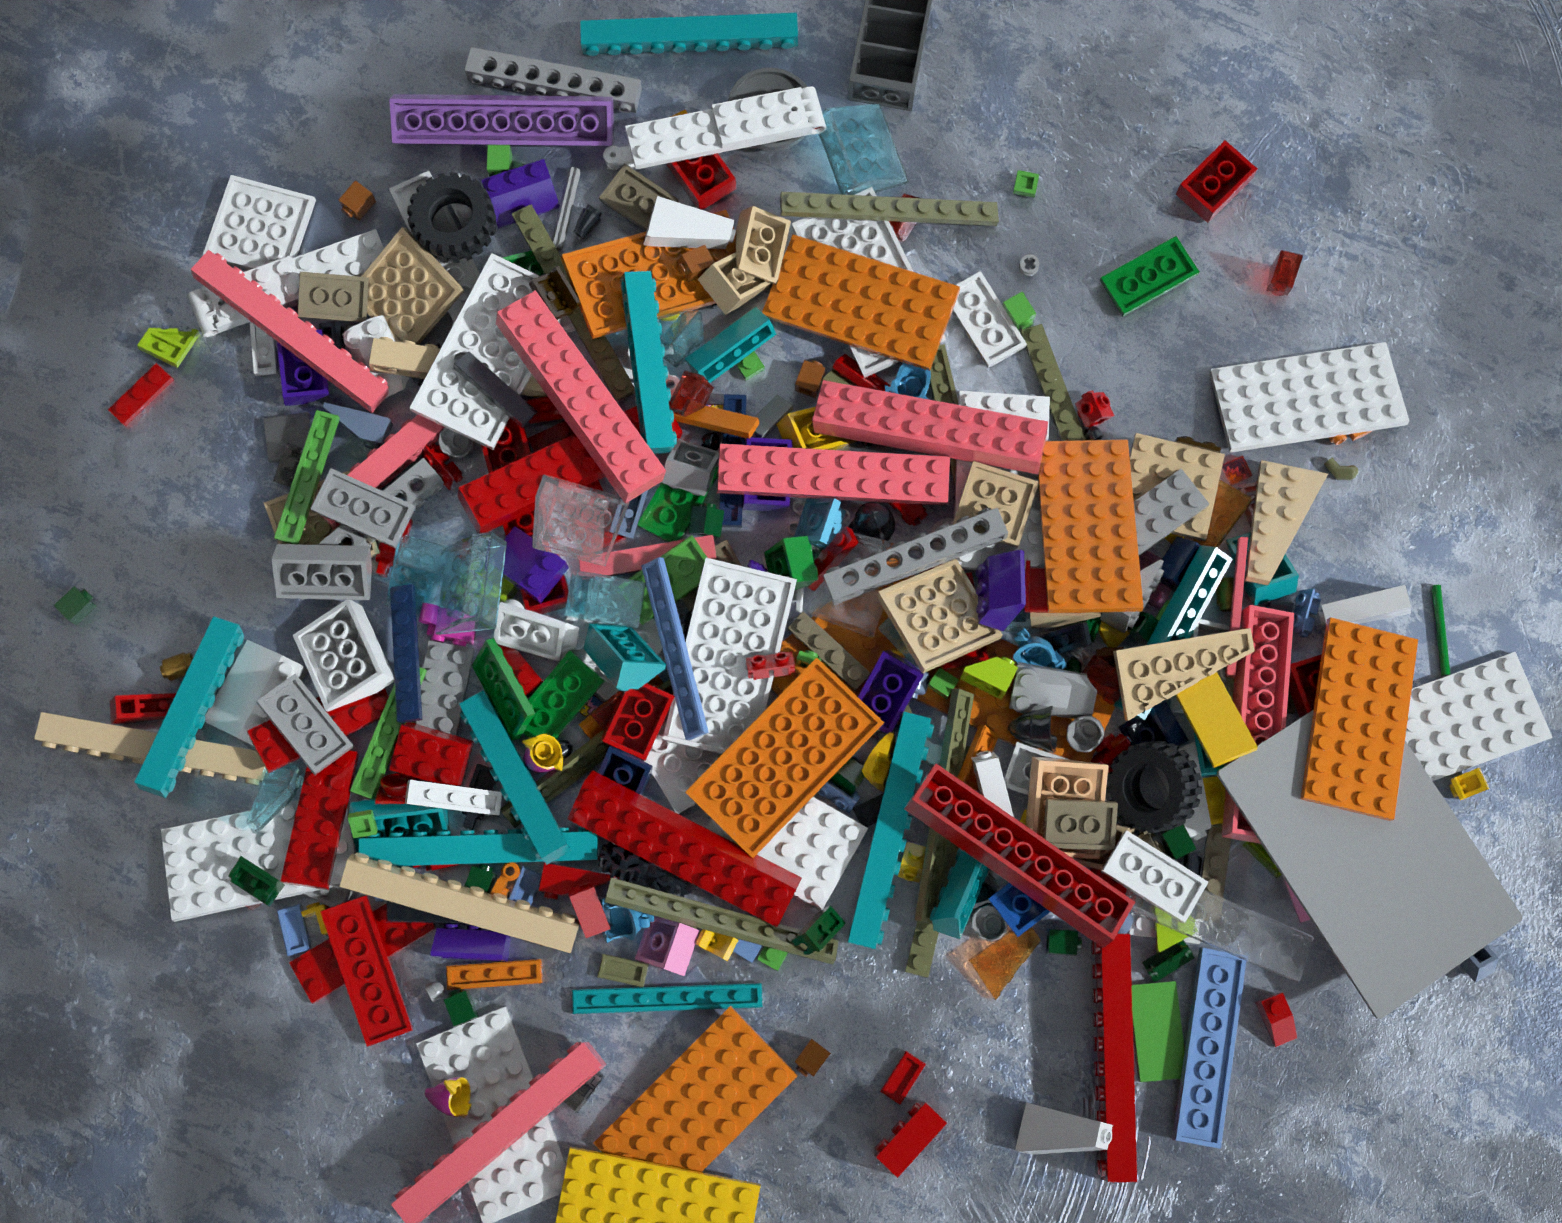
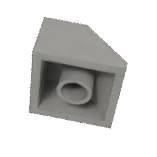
M678 439L677 444L674 445L675 447L666 459V473L661 483L667 484L672 488L689 491L694 495L705 496L718 464L719 451Z

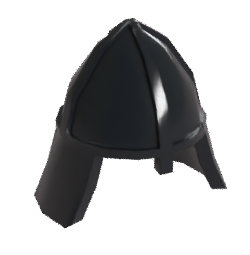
M868 502L858 508L855 518L848 525V528L853 530L859 544L865 547H878L891 539L895 531V520L892 512L886 506L876 502Z
M1053 705L1024 713L1012 720L1008 725L1007 730L1022 743L1051 753L1056 751L1057 737L1051 735L1050 732Z

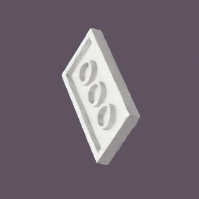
M981 271L957 284V286H960V292L952 312L987 368L992 367L1027 346V343Z
M1127 830L1124 831L1101 870L1108 877L1181 923L1186 922L1208 884V881Z

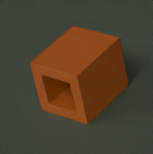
M356 180L338 199L342 206L341 211L349 218L355 217L359 221L376 203L372 192Z
M706 245L682 254L678 262V270L689 283L700 278L715 262Z
M804 360L795 382V391L816 399L821 386L820 383L825 376V367H822L823 365L817 361L810 360L809 362Z

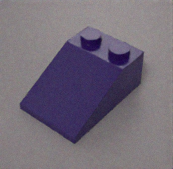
M515 526L486 561L488 565L540 604L569 569L565 560Z

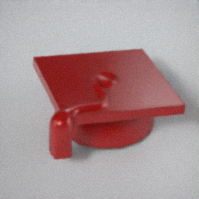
M393 773L383 777L380 780L381 786L375 804H405L408 780H415V777L401 773Z

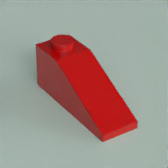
M498 644L503 651L508 665L512 667L513 674L518 683L523 687L526 698H528L543 683L542 679L516 649Z
M176 693L115 695L109 701L111 724L165 719Z
M544 863L539 891L544 893L545 898L558 900V896H568V889L587 882H591L594 887L609 884L611 878L609 877L610 874Z

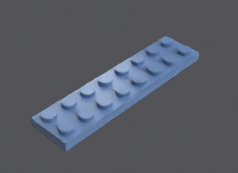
M1199 948L1172 1140L1221 1149L1247 956Z

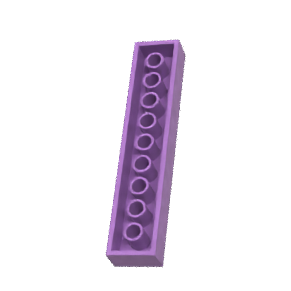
M394 94L389 99L392 143L612 146L614 142L613 97Z

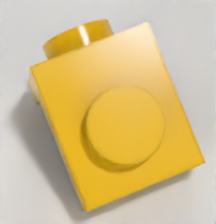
M1480 767L1450 779L1452 782L1449 785L1450 790L1455 798L1459 797L1460 801L1490 789Z
M907 841L898 877L904 878L907 881L920 882L926 852L925 846Z
M320 902L307 905V910L301 911L302 917L307 918L316 915L321 934L327 936L328 933L320 911L329 907L324 904L320 905Z
M702 929L698 935L696 945L728 961L738 939Z

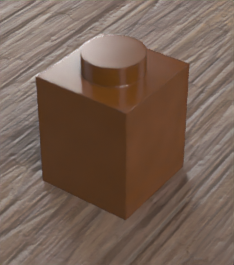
M811 1039L795 1060V1063L798 1064L796 1070L805 1077H808L809 1074L814 1077L831 1053Z

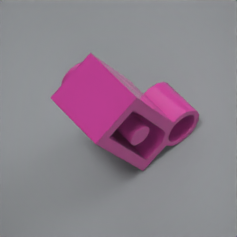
M430 603L422 604L418 620L420 623L429 625L427 635L431 637L430 640L444 643V640L453 641V645L464 647L467 644H474L479 624V618L475 614L446 609Z

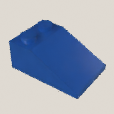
M1008 883L988 899L1017 937L1051 912L1011 883Z

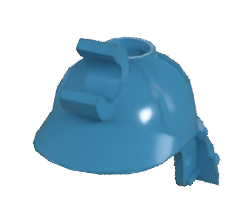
M903 363L891 386H885V392L928 399L926 394L930 384L931 370L928 371Z
M1025 628L1014 637L1015 642L1020 646L1013 655L1014 661L1061 670L1065 669L1066 663L1064 658L1057 651H1054L1047 640L1039 636L1031 637Z
M605 898L599 899L610 925V930L602 932L607 943L621 937L634 940L641 927L648 928L650 927V922H654V915L606 903Z

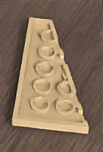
M1261 460L1258 470L1245 581L1269 585L1328 475L1327 473Z
M1251 628L1113 651L1125 721H1129L1136 715L1149 710L1156 704L1171 698L1207 676H1211L1218 670L1254 652Z

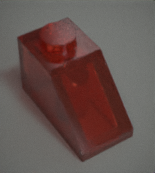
M1281 250L1271 265L1266 291H1270L1276 296H1288L1293 288L1303 255Z
M684 371L669 401V408L673 410L674 414L687 417L705 407L714 387L703 375Z

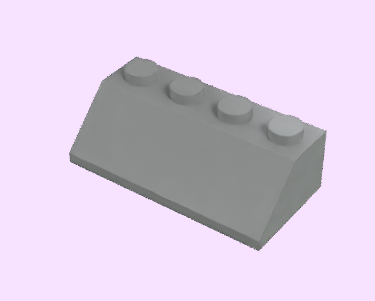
M277 544L271 559L276 598L370 600L372 575L370 546Z

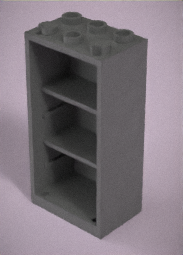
M865 0L849 79V101L912 111L933 0Z

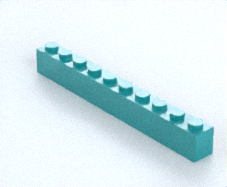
M797 12L580 20L582 53L589 56H597L598 54L619 55L620 53L637 55L642 52L660 54L664 51L682 53L691 50L697 52H705L707 50L727 51L728 49L745 51L750 48L768 50L772 47H782L784 49L798 47Z
M903 712L848 943L876 949L877 944H882L884 931L880 929L882 921L887 922L890 911L886 904L888 898H893L896 886L891 883L893 875L898 876L901 862L897 861L899 852L904 853L907 839L903 838L904 829L909 830L912 816L908 815L909 812L904 808L915 793V784H920L923 770H920L919 767L921 760L926 761L929 747H925L927 737H932L934 724H930L931 718Z
M578 827V832H569V828H560L572 851L554 861L597 860V834L583 827ZM508 829V834H498V830H484V835H475L474 830L460 831V836H451V831H439L437 836L428 837L427 832H413V837H403V833H389V838H380L379 833H377L376 835L365 836V838L359 839V853L369 856L371 860L389 861L392 863V866L543 862L542 859H536L531 850L534 844L531 839L527 841L521 829Z

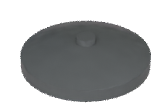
M760 68L745 74L735 83L729 94L728 101L799 87L803 89L807 85L799 77L786 70ZM806 136L752 147L766 151L784 150L798 144Z

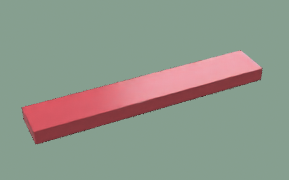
M714 536L696 537L695 540L706 556L710 559H716ZM684 540L579 557L581 579L584 581L638 572L642 570L641 565L661 557Z
M1240 537L1237 541L1229 631L1240 630L1248 537ZM1237 661L1226 666V677H1235Z

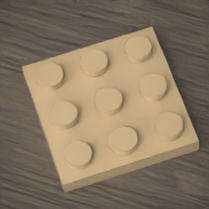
M973 461L953 525L962 517L969 516L972 518L977 516L978 512L985 508H991V510L998 508L1008 531L1007 539L1000 542L1018 548L1039 482ZM977 525L973 528L974 531L978 534H982L986 531V529L981 525Z

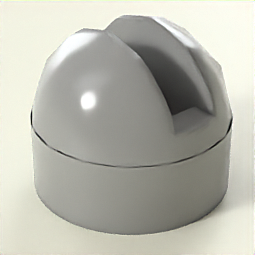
M431 982L425 985L433 1003L443 997L445 989L441 983Z

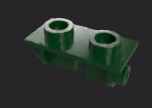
M1182 940L1144 960L1142 964L1155 983L1195 957L1189 946Z

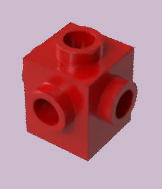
M1093 390L1088 391L1081 396V400L1075 403L1078 416L1083 421L1085 427L1099 426L1115 416L1110 407V401L1104 392L1094 393Z

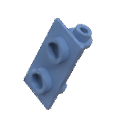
M1315 589L1300 590L1296 597V605L1293 612V633H1299V636L1308 638L1309 634H1312L1315 619L1310 617L1309 613L1317 615L1321 602L1320 594L1315 592Z
M830 780L817 792L819 795L835 803L839 809L845 810L848 813L851 812L861 797L856 790L851 796Z

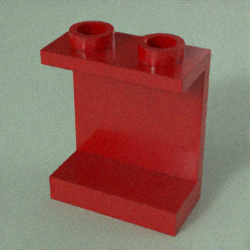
M1026 560L1025 612L1048 613L1045 568H1031V561Z

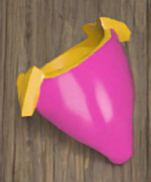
M541 734L522 741L526 746L523 760L530 770L535 772H548L554 769L562 771V749L554 737Z
M464 1077L451 1078L425 1090L427 1100L437 1110L448 1116L465 1119L468 1111L471 1109V1104H469L471 1096L470 1085Z

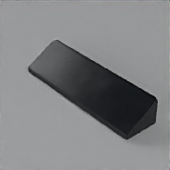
M470 351L453 364L454 369L521 428L537 413L536 409Z
M387 901L386 923L467 924Z

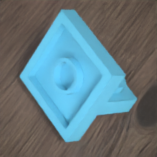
M835 498L806 499L794 537L808 536L809 543L820 550L825 549L832 542L836 534L840 532L846 511L839 507L841 502Z

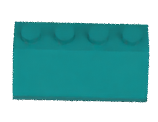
M589 623L583 649L616 689L621 691L639 689L665 669L666 664L631 626Z
M376 799L350 802L349 813L373 810L378 828L377 833H379L380 838H389V833H403V837H413V832H427L428 837L437 836L439 831H450L448 809L410 804H375ZM365 837L353 838L356 853H359V839Z
M959 848L956 854L957 863L955 867L950 868L947 876L949 882L946 887H942L939 894L940 903L938 907L933 908L930 916L934 931L957 939H961L989 871L988 867Z

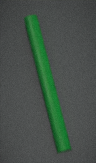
M1432 585L1441 676H1449L1451 673L1441 585Z

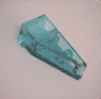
M287 764L271 773L266 771L246 822L253 833L258 834L296 796L298 789L303 784V775L297 765Z

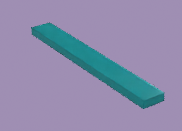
M762 983L572 990V1014L728 1009L730 1006L734 1009L763 1008Z

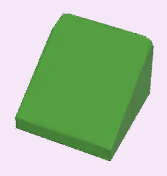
M939 668L927 687L947 699L959 679Z

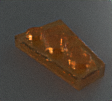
M1219 479L1207 539L1205 542L1193 539V541L1202 546L1218 548L1252 502L1251 497Z
M1032 927L1019 937L1012 930L1009 931L1001 939L996 940L968 960L994 1000L998 999L1001 991L1012 980L1016 971L1041 941Z

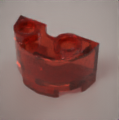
M1093 655L1082 673L1087 674L1089 681L1097 689V694L1102 696L1105 702L1114 705L1121 697L1117 670L1107 661Z

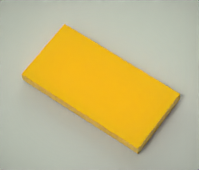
M1217 672L1175 695L1213 768L1257 750L1258 747Z

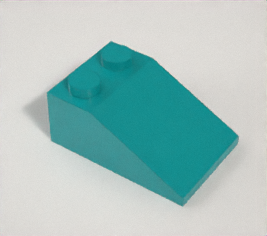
M1251 532L1226 539L1227 547L1235 564L1238 538L1248 537L1245 577ZM1286 554L1269 585L1245 581L1244 577V590L1254 606L1297 592L1299 574Z

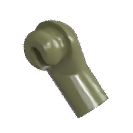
M1333 457L1324 463L1337 480H1353L1359 473L1356 466H1340Z

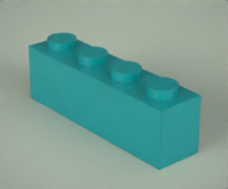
M755 307L687 356L685 360L691 372L707 386L777 335L770 319Z

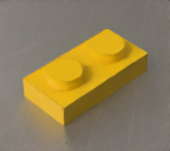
M1218 776L1202 778L1211 825L1222 824L1225 787Z

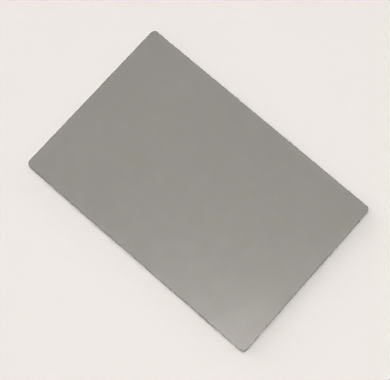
M1312 710L1259 744L1256 751L1239 757L1217 772V776L1374 1017L1381 1019L1521 922L1523 917L1406 741L1393 821L1301 800L1313 717Z

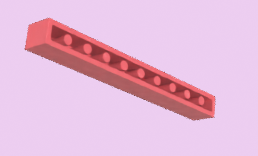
M208 250L191 268L194 279L370 413H373L388 396L389 388L386 380L379 375L375 377L369 372L370 369L364 363L354 361L352 355L343 348L338 349L333 345L334 342L325 334L321 336L317 333L316 328L310 322L300 320L298 314L293 309L283 307L276 296L266 294L262 291L261 285L256 281L252 280L250 282L244 277L245 274L239 268L229 266L227 260L219 253L214 254Z

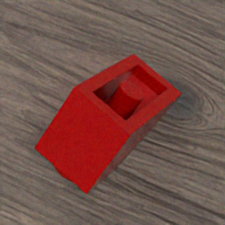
M1276 993L1255 1002L1274 1047L1297 1039L1293 1014L1283 993Z

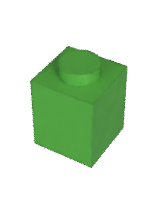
M488 145L487 171L489 177L512 170V151L510 145Z
M1023 292L1003 302L1002 306L1018 330L1020 328L1022 330L1029 328L1034 323L1036 312Z

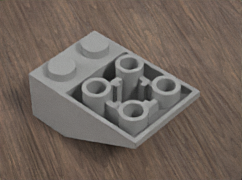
M1161 559L1140 571L1144 608L1150 600L1149 597L1152 591L1155 592L1161 582L1160 578L1164 573V570L1161 569L1164 561ZM1102 612L1100 620L1125 633L1128 627H1134L1140 612Z

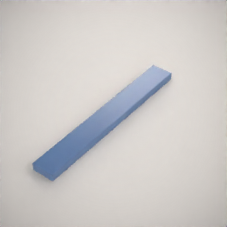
M658 557L641 565L685 740H692L709 732L664 558Z

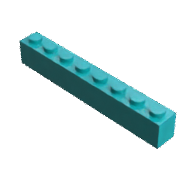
M651 271L624 272L620 283L640 435L654 454L670 453L675 447L674 445L677 444L676 432L672 431L674 413L669 408L671 391L666 386L668 369L663 364L665 347L660 342L662 325L657 319L659 303L654 297L656 281L655 278H652Z
M1200 545L1147 645L1191 637L1230 565L1231 557L1217 547ZM1120 693L1113 706L1124 712ZM1152 708L1136 715L1134 718L1146 720Z
M213 616L134 781L140 790L166 798L168 793L173 791L176 784L175 778L178 772L185 766V757L188 750L194 747L195 735L198 729H201L205 723V714L208 708H211L214 704L215 693L218 687L220 688L224 683L226 669L232 665L234 652L243 642L244 634L239 624Z
M482 690L461 702L459 705L462 712L459 714L466 725L470 724L472 731L469 733L476 744L480 743L483 749L480 750V754L486 763H491L493 768L490 770V773L496 782H501L503 788L500 791L506 801H511L513 807L510 810L517 821L521 820L524 825L521 828L523 835L527 841L532 840L534 847L531 850L536 859H542L546 864H549L572 851L488 695Z

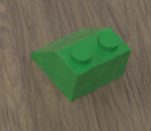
M808 536L783 538L764 552L768 572L797 579L795 590L808 587L818 580V570L814 564L812 546L809 543Z

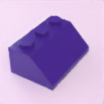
M544 159L481 180L493 204L498 229L515 224L512 213L531 204L538 216L559 209L560 204Z
M316 330L322 336V330ZM277 342L284 405L309 404L328 396V380Z
M751 437L750 439L746 438L745 445L792 448V440ZM743 495L742 510L769 511L790 506V497Z
M1023 550L988 556L977 567L976 577H978L976 594L978 595L976 612L978 613L979 624L1004 631L1025 607V560Z
M891 650L883 651L858 696L884 722L879 729L886 734L892 733L924 676L912 663Z
M444 924L443 928L436 929L430 956L449 959L509 962L510 936L491 930L482 931L481 927L467 925V930L458 929V925Z

